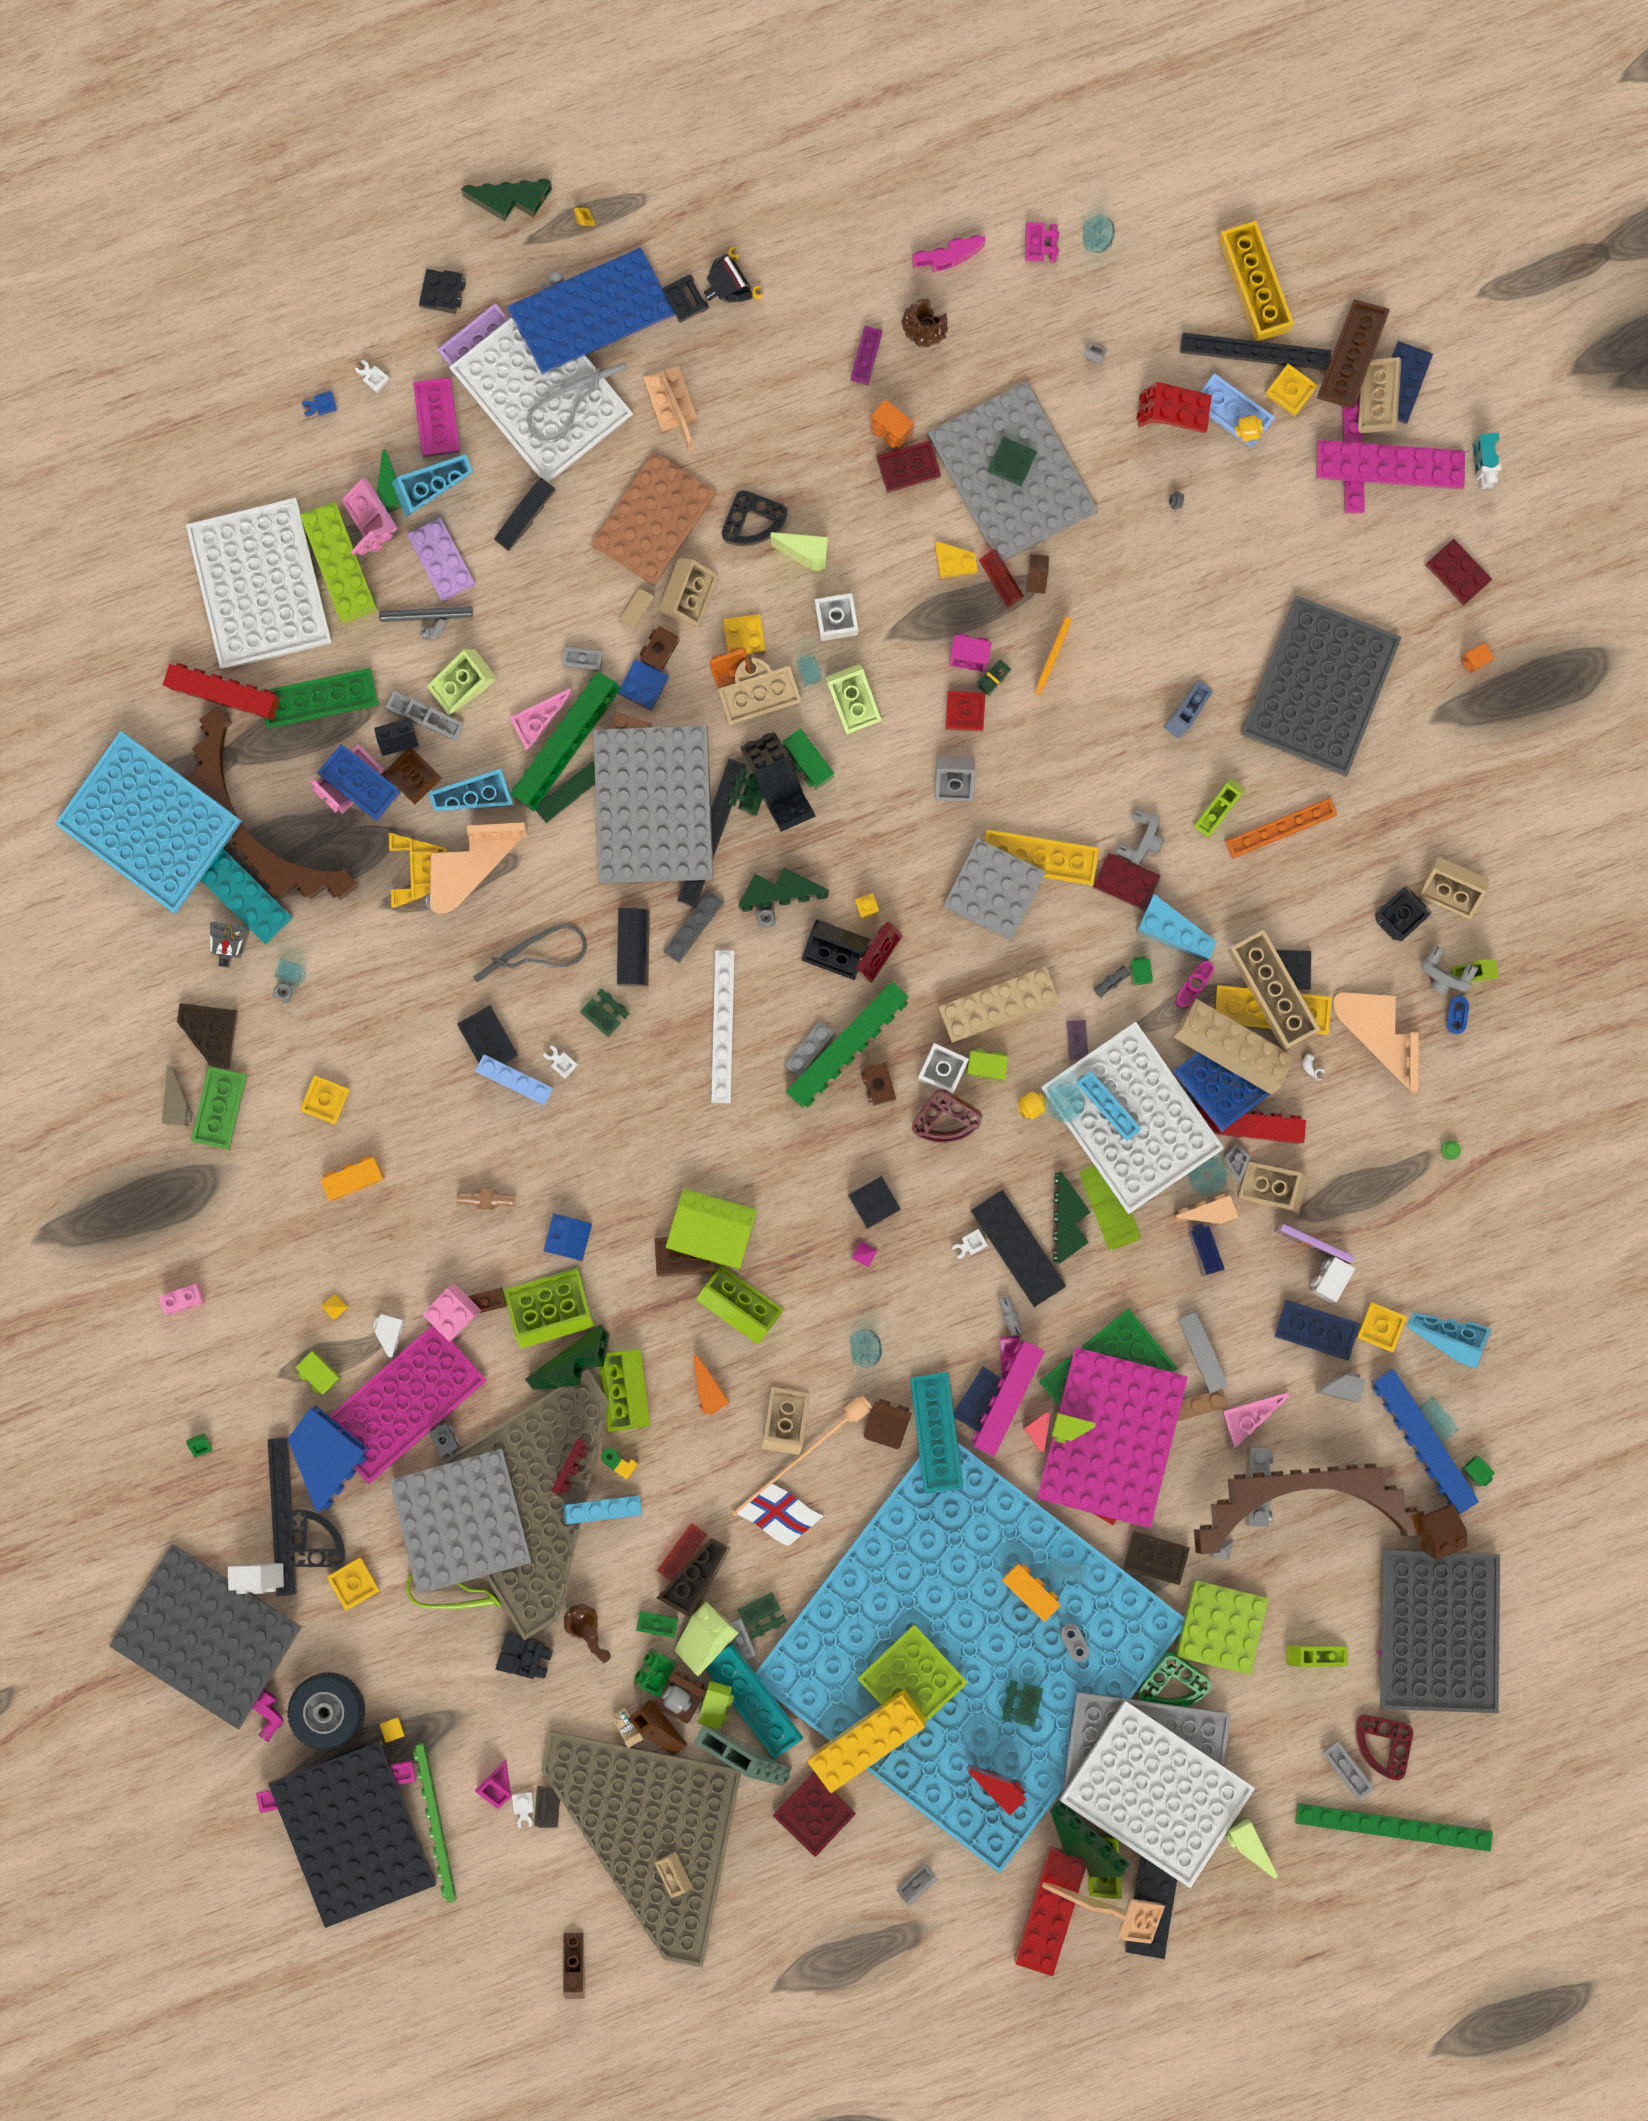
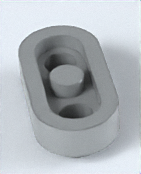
M1074 1624L1064 1625L1061 1628L1060 1636L1069 1655L1077 1662L1086 1660L1089 1656V1648L1079 1628ZM1068 1631L1074 1632L1072 1638L1067 1636ZM1081 1648L1083 1650L1082 1655H1077L1076 1650Z

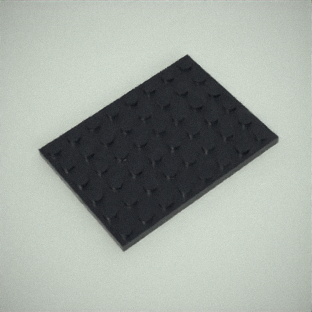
M381 1739L269 1781V1788L325 1928L436 1886L435 1877Z

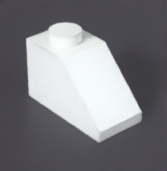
M380 1314L374 1322L375 1334L388 1357L395 1358L405 1320Z

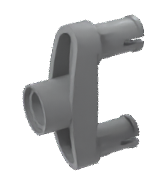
M1136 808L1132 820L1147 825V831L1139 848L1133 849L1120 843L1116 854L1132 860L1131 862L1139 865L1149 850L1157 854L1159 853L1165 838L1156 835L1160 817L1155 814H1147Z
M1433 945L1428 958L1424 959L1421 968L1434 978L1431 988L1442 994H1446L1450 987L1461 991H1469L1472 985L1471 981L1479 968L1467 963L1461 977L1457 978L1438 967L1437 963L1445 950L1437 945Z

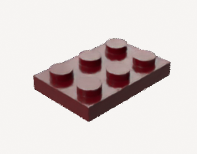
M931 441L876 456L887 493L941 478Z
M1452 539L1425 564L1463 606L1492 581V578L1455 539Z
M1108 852L1093 888L1145 911L1161 875Z
M888 921L880 927L878 936L869 944L868 951L857 963L856 970L871 984L903 937L897 928Z
M580 1438L577 1439L551 1492L557 1495L568 1493L572 1485L570 1482L572 1476H576L580 1470L581 1465H579L581 1458H585L590 1450L588 1442Z

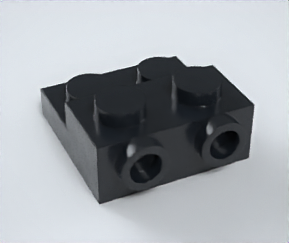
M426 269L419 307L456 314L457 308H461L462 304L461 290L464 291L466 286V279H464L463 274L448 270L440 272Z

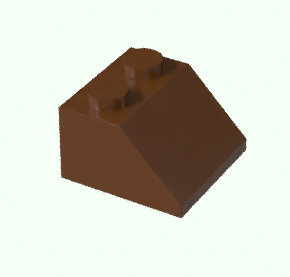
M1453 1504L1420 1517L1422 1551L1435 1560L1468 1547L1467 1529Z

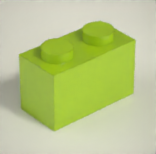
M975 1048L974 1051L969 1053L966 1075L1004 1081L1009 1057L1004 1056L1005 1053L994 1051L993 1054H988L986 1050Z
M311 1351L295 1367L298 1370L297 1375L303 1381L308 1380L312 1384L310 1388L318 1395L320 1393L326 1395L342 1379L315 1351Z
M714 1681L709 1682L698 1724L720 1730L722 1723L726 1724L729 1712H726L727 1706L731 1707L734 1695H731L732 1687Z

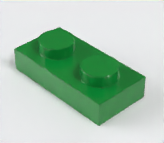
M640 1611L636 1631L675 1638L678 1618Z

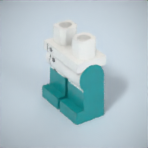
M1499 433L1480 434L1472 443L1476 471L1475 480H1480L1481 489H1491L1494 487L1493 484L1498 482L1497 475L1501 471V465H1498L1499 457L1496 454L1495 445L1500 440Z

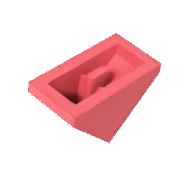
M1047 1412L1023 1428L1037 1449L1043 1452L1045 1450L1051 1414Z

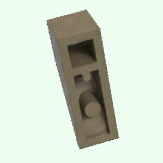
M167 1066L162 1124L189 1127V1122H192L193 1112L190 1111V1105L176 1069L172 1066Z

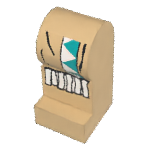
M625 1707L612 1714V1718L626 1746L630 1748L644 1740V1736L629 1721L628 1718L631 1714Z

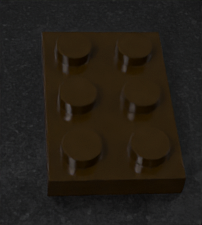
M1133 1531L1123 1569L1180 1585L1190 1547Z

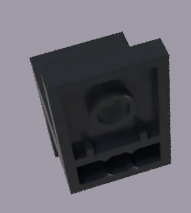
M775 732L767 733L762 738L749 741L740 747L752 769L765 805L780 832L816 817L814 810L803 794L790 757Z

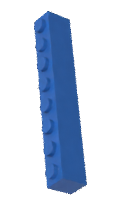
M1390 1369L1371 1381L1373 1392L1377 1397L1381 1396L1384 1401L1382 1404L1388 1414L1391 1412L1395 1418L1393 1420L1398 1430L1402 1429L1404 1432V1440L1409 1446H1413L1416 1451L1414 1453L1415 1457L1420 1463L1423 1462L1427 1468L1425 1469L1426 1474L1437 1483V1486H1435L1437 1491L1448 1500L1446 1505L1453 1504L1458 1514H1462L1479 1503V1500L1395 1370Z

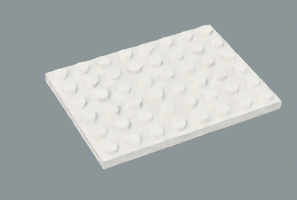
M512 317L449 367L538 477H542L548 483L633 416L631 410L603 378L599 380L597 389L582 399L576 411L573 425L566 435L554 442L548 443L533 437L527 424L528 414L533 406L558 389L596 373L597 369L586 356H583L542 375ZM594 382L565 392L537 408L531 418L534 432L546 439L554 438L561 434L570 423L572 411L579 397L592 389Z
M297 498L186 524L221 670L332 643L304 525L300 517L301 513Z
M1137 1022L1041 1087L1128 1214L1224 1149ZM1090 1071L1142 1129L1128 1142L1076 1084Z
M1124 1700L1059 1800L1191 1888L1255 1788Z

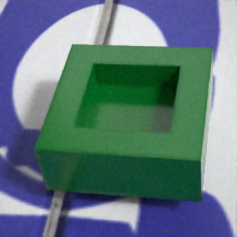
M205 1433L186 1440L187 1446L194 1458L213 1451L212 1445Z

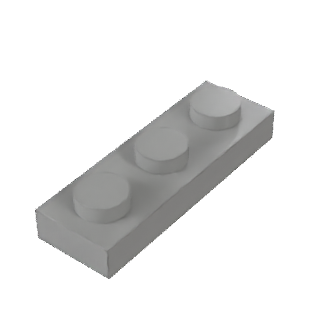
M819 1021L784 1066L800 1077L835 1032Z
M1335 1741L1322 1751V1754L1357 1800L1360 1801L1374 1790V1787L1338 1741Z

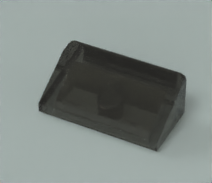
M537 1786L534 1826L558 1828L560 1799L552 1787Z

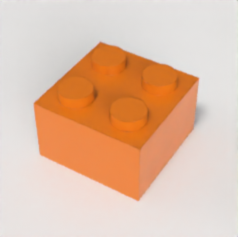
M885 399L870 417V430L877 437L881 436L885 439V443L890 448L898 450L913 435L914 422Z

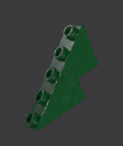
M539 179L536 182L523 180L512 184L510 182H502L500 185L486 183L476 187L465 185L461 188L463 197L505 222L514 207L534 218L551 192L552 184L548 179Z
M784 867L776 884L754 874L738 907L742 909V912L752 911L753 907L760 906L761 909L771 908L772 904L776 903L784 906L791 904V901L798 900L801 903L810 901L809 898L812 897L825 899L828 898L829 890Z
M1062 1171L1054 1174V1184H1058V1192H1054V1204H1057V1211H1054L1053 1221L1057 1223V1231H1053V1242H1057L1056 1250H1053V1261H1056L1057 1264H1060L1089 1243L1076 1223L1091 1213Z
M598 1325L537 1371L525 1378V1381L533 1390L580 1385L583 1368L604 1366L609 1340L608 1332L602 1325Z
M1060 1800L1053 1805L1050 1812L1066 1856H1083L1090 1877H1122L1130 1868V1864L1067 1805Z

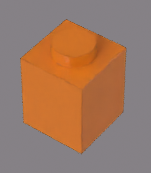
M1483 643L1465 653L1462 657V664L1472 674L1491 663L1495 658L1486 643Z

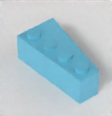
M465 454L397 477L392 484L405 517H409L466 479L473 471Z
M1155 894L1151 897L1136 931L1202 961L1210 959L1217 943Z

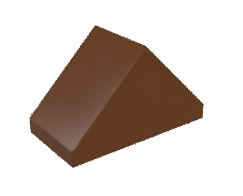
M1030 554L1026 592L1045 594L1049 571V556Z

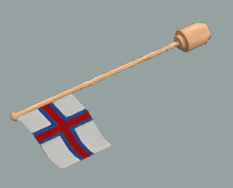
M863 1395L860 1398H855L844 1408L846 1412L844 1413L845 1418L735 1511L732 1510V1515H740L755 1523L773 1539L787 1546L792 1544L824 1515L811 1510L791 1493L773 1483L847 1420L850 1423L852 1421L857 1423L870 1412L869 1409L873 1407Z

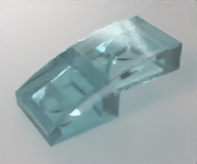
M1431 1397L1419 1407L1432 1429L1442 1441H1446L1459 1430L1435 1398Z

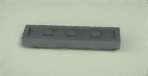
M708 891L666 947L664 953L680 963L722 907L724 901Z

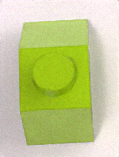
M1496 959L1469 962L1473 967L1479 968L1471 983L1499 978ZM1467 963L1451 966L1452 974L1460 978Z
M1056 1413L1051 1436L1055 1437L1054 1441L1066 1444V1440L1072 1441L1093 1429L1096 1423Z

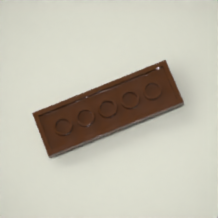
M1353 300L1317 399L1354 409L1390 313L1389 308Z

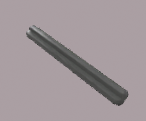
M472 607L379 612L381 622L473 617Z

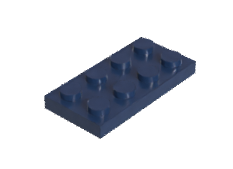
M1400 341L1397 342L1391 358L1400 357L1401 359L1398 421L1407 424L1433 354Z
M1285 1300L1274 1337L1349 1361L1360 1323Z

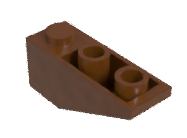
M651 1699L641 1705L628 1718L641 1735L673 1756L688 1745Z
M583 1932L563 1933V1994L565 1999L585 1998Z

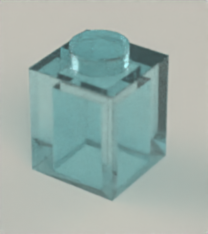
M810 655L799 658L797 668L803 686L822 681L815 656L810 657Z
M280 959L274 977L299 986L300 982L304 981L306 972L302 965Z

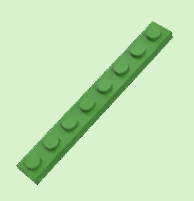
M426 1742L418 1743L413 1753L415 1761H419L420 1769H417L419 1781H423L424 1788H421L423 1800L427 1801L428 1808H425L427 1820L430 1819L432 1827L429 1828L430 1838L435 1841L436 1847H433L434 1858L439 1861L437 1873L439 1879L442 1878L443 1881L441 1893L442 1897L446 1898L447 1903L454 1902L457 1896Z

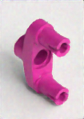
M1202 962L1188 978L1176 997L1175 1004L1178 1008L1188 1007L1205 987L1214 972V966L1211 962ZM1192 979H1197L1200 981V988H1194L1192 986Z
M263 1690L252 1709L267 1718L268 1722L258 1736L260 1738L265 1736L263 1740L269 1742L276 1729L280 1728L283 1724L284 1718L272 1707L277 1698L272 1693Z

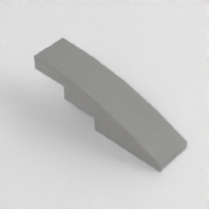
M394 690L384 707L406 719L411 718L412 722L454 741L457 740L464 725L450 716Z
M1196 1311L1178 1318L1208 1392L1213 1393L1227 1387L1228 1385Z

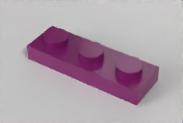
M864 326L850 381L869 385L883 330Z

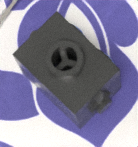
M449 1423L444 1425L438 1424L434 1430L428 1432L441 1457L445 1455L450 1456L454 1454L456 1449L460 1448L458 1439L455 1437Z

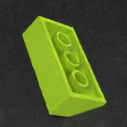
M723 1265L719 1267L696 1299L757 1345L761 1343L784 1311V1309Z
M641 1349L606 1353L604 1366L599 1368L602 1391L609 1400L606 1413L608 1432L651 1426Z

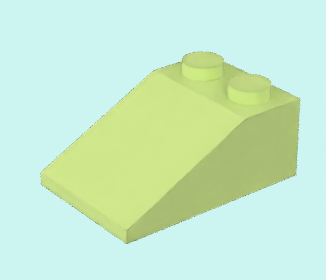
M771 532L772 547L806 568H810L812 571L826 569L828 537Z
M464 649L427 687L450 716L485 691L497 677L476 649Z
M861 664L825 677L846 734L882 721Z
M705 1601L692 1615L674 1651L699 1676L735 1638L738 1632L716 1608Z
M1246 1817L1232 1823L1225 1834L1229 1845L1232 1848L1236 1847L1240 1853L1274 1879L1278 1878L1252 1823Z

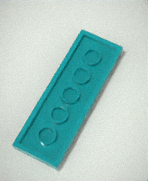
M224 849L221 850L201 879L265 945L293 919Z
M949 1372L910 1377L924 1493L963 1489Z
M733 1643L723 1649L707 1666L706 1671L715 1682L732 1687L731 1695H734L732 1705L773 1759L782 1755L804 1738Z

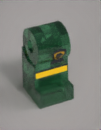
M1001 659L998 660L977 682V687L990 697L1012 669Z

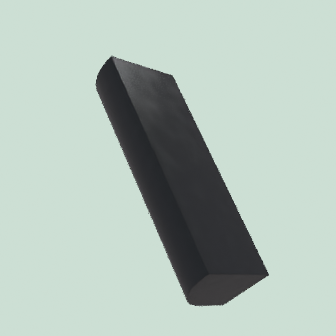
M618 908V986L649 987L650 911L647 909Z

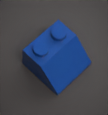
M553 1214L544 1251L583 1261L592 1224Z

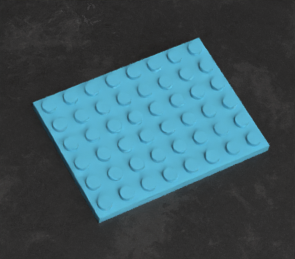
M120 731L55 824L171 912L177 914L242 820L126 733Z

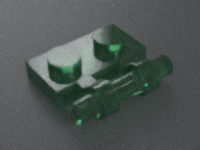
M740 768L739 774L734 779L733 791H730L728 805L735 807L738 800L740 801L739 810L749 815L757 816L763 797L754 774L750 773L747 779L745 778L747 770ZM742 785H745L746 787L742 795L740 794Z
M601 988L597 995L602 999L597 1002L592 998L580 1013L609 1038L621 1025L616 1018L621 1015L626 1019L630 1013L625 1010L626 1007L622 1003L619 1004L612 998L613 995L609 992L606 993ZM605 1004L614 1009L611 1014L603 1008Z
M773 1592L737 1609L746 1627L754 1625L755 1629L749 1632L752 1639L758 1636L762 1637L765 1635V1632L773 1628L778 1629L781 1627V1624L787 1622L784 1614L779 1617L775 1615V1612L781 1610ZM769 1616L771 1621L761 1626L759 1621Z
M1010 1680V1685L1006 1689V1702L1002 1706V1719L1009 1721L1011 1714H1015V1723L1035 1727L1043 1688L1024 1683L1021 1691L1017 1690L1018 1682ZM1015 1696L1020 1697L1018 1708L1013 1707Z

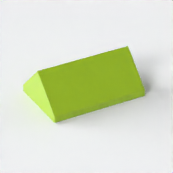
M1110 1834L1099 1835L1119 1853L1118 1839ZM1088 1873L1089 1896L1122 1899L1121 1877H1090Z

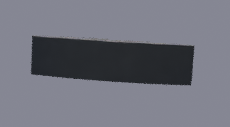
M540 477L513 511L494 540L507 551H510L533 524V520L543 510L544 504L555 493L556 489Z

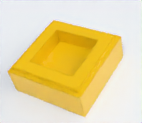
M399 1717L380 1723L386 1743L405 1736Z

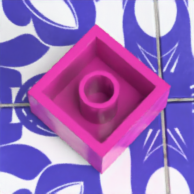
M962 633L954 635L949 666L985 673L992 642L983 637L973 639L969 635Z

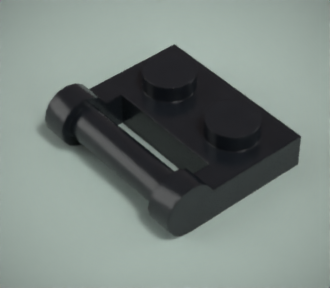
M691 274L662 288L679 323L709 309V305L707 302H704L696 288ZM687 285L688 289L690 290L693 298L697 303V306H692L684 289L682 288L683 286Z

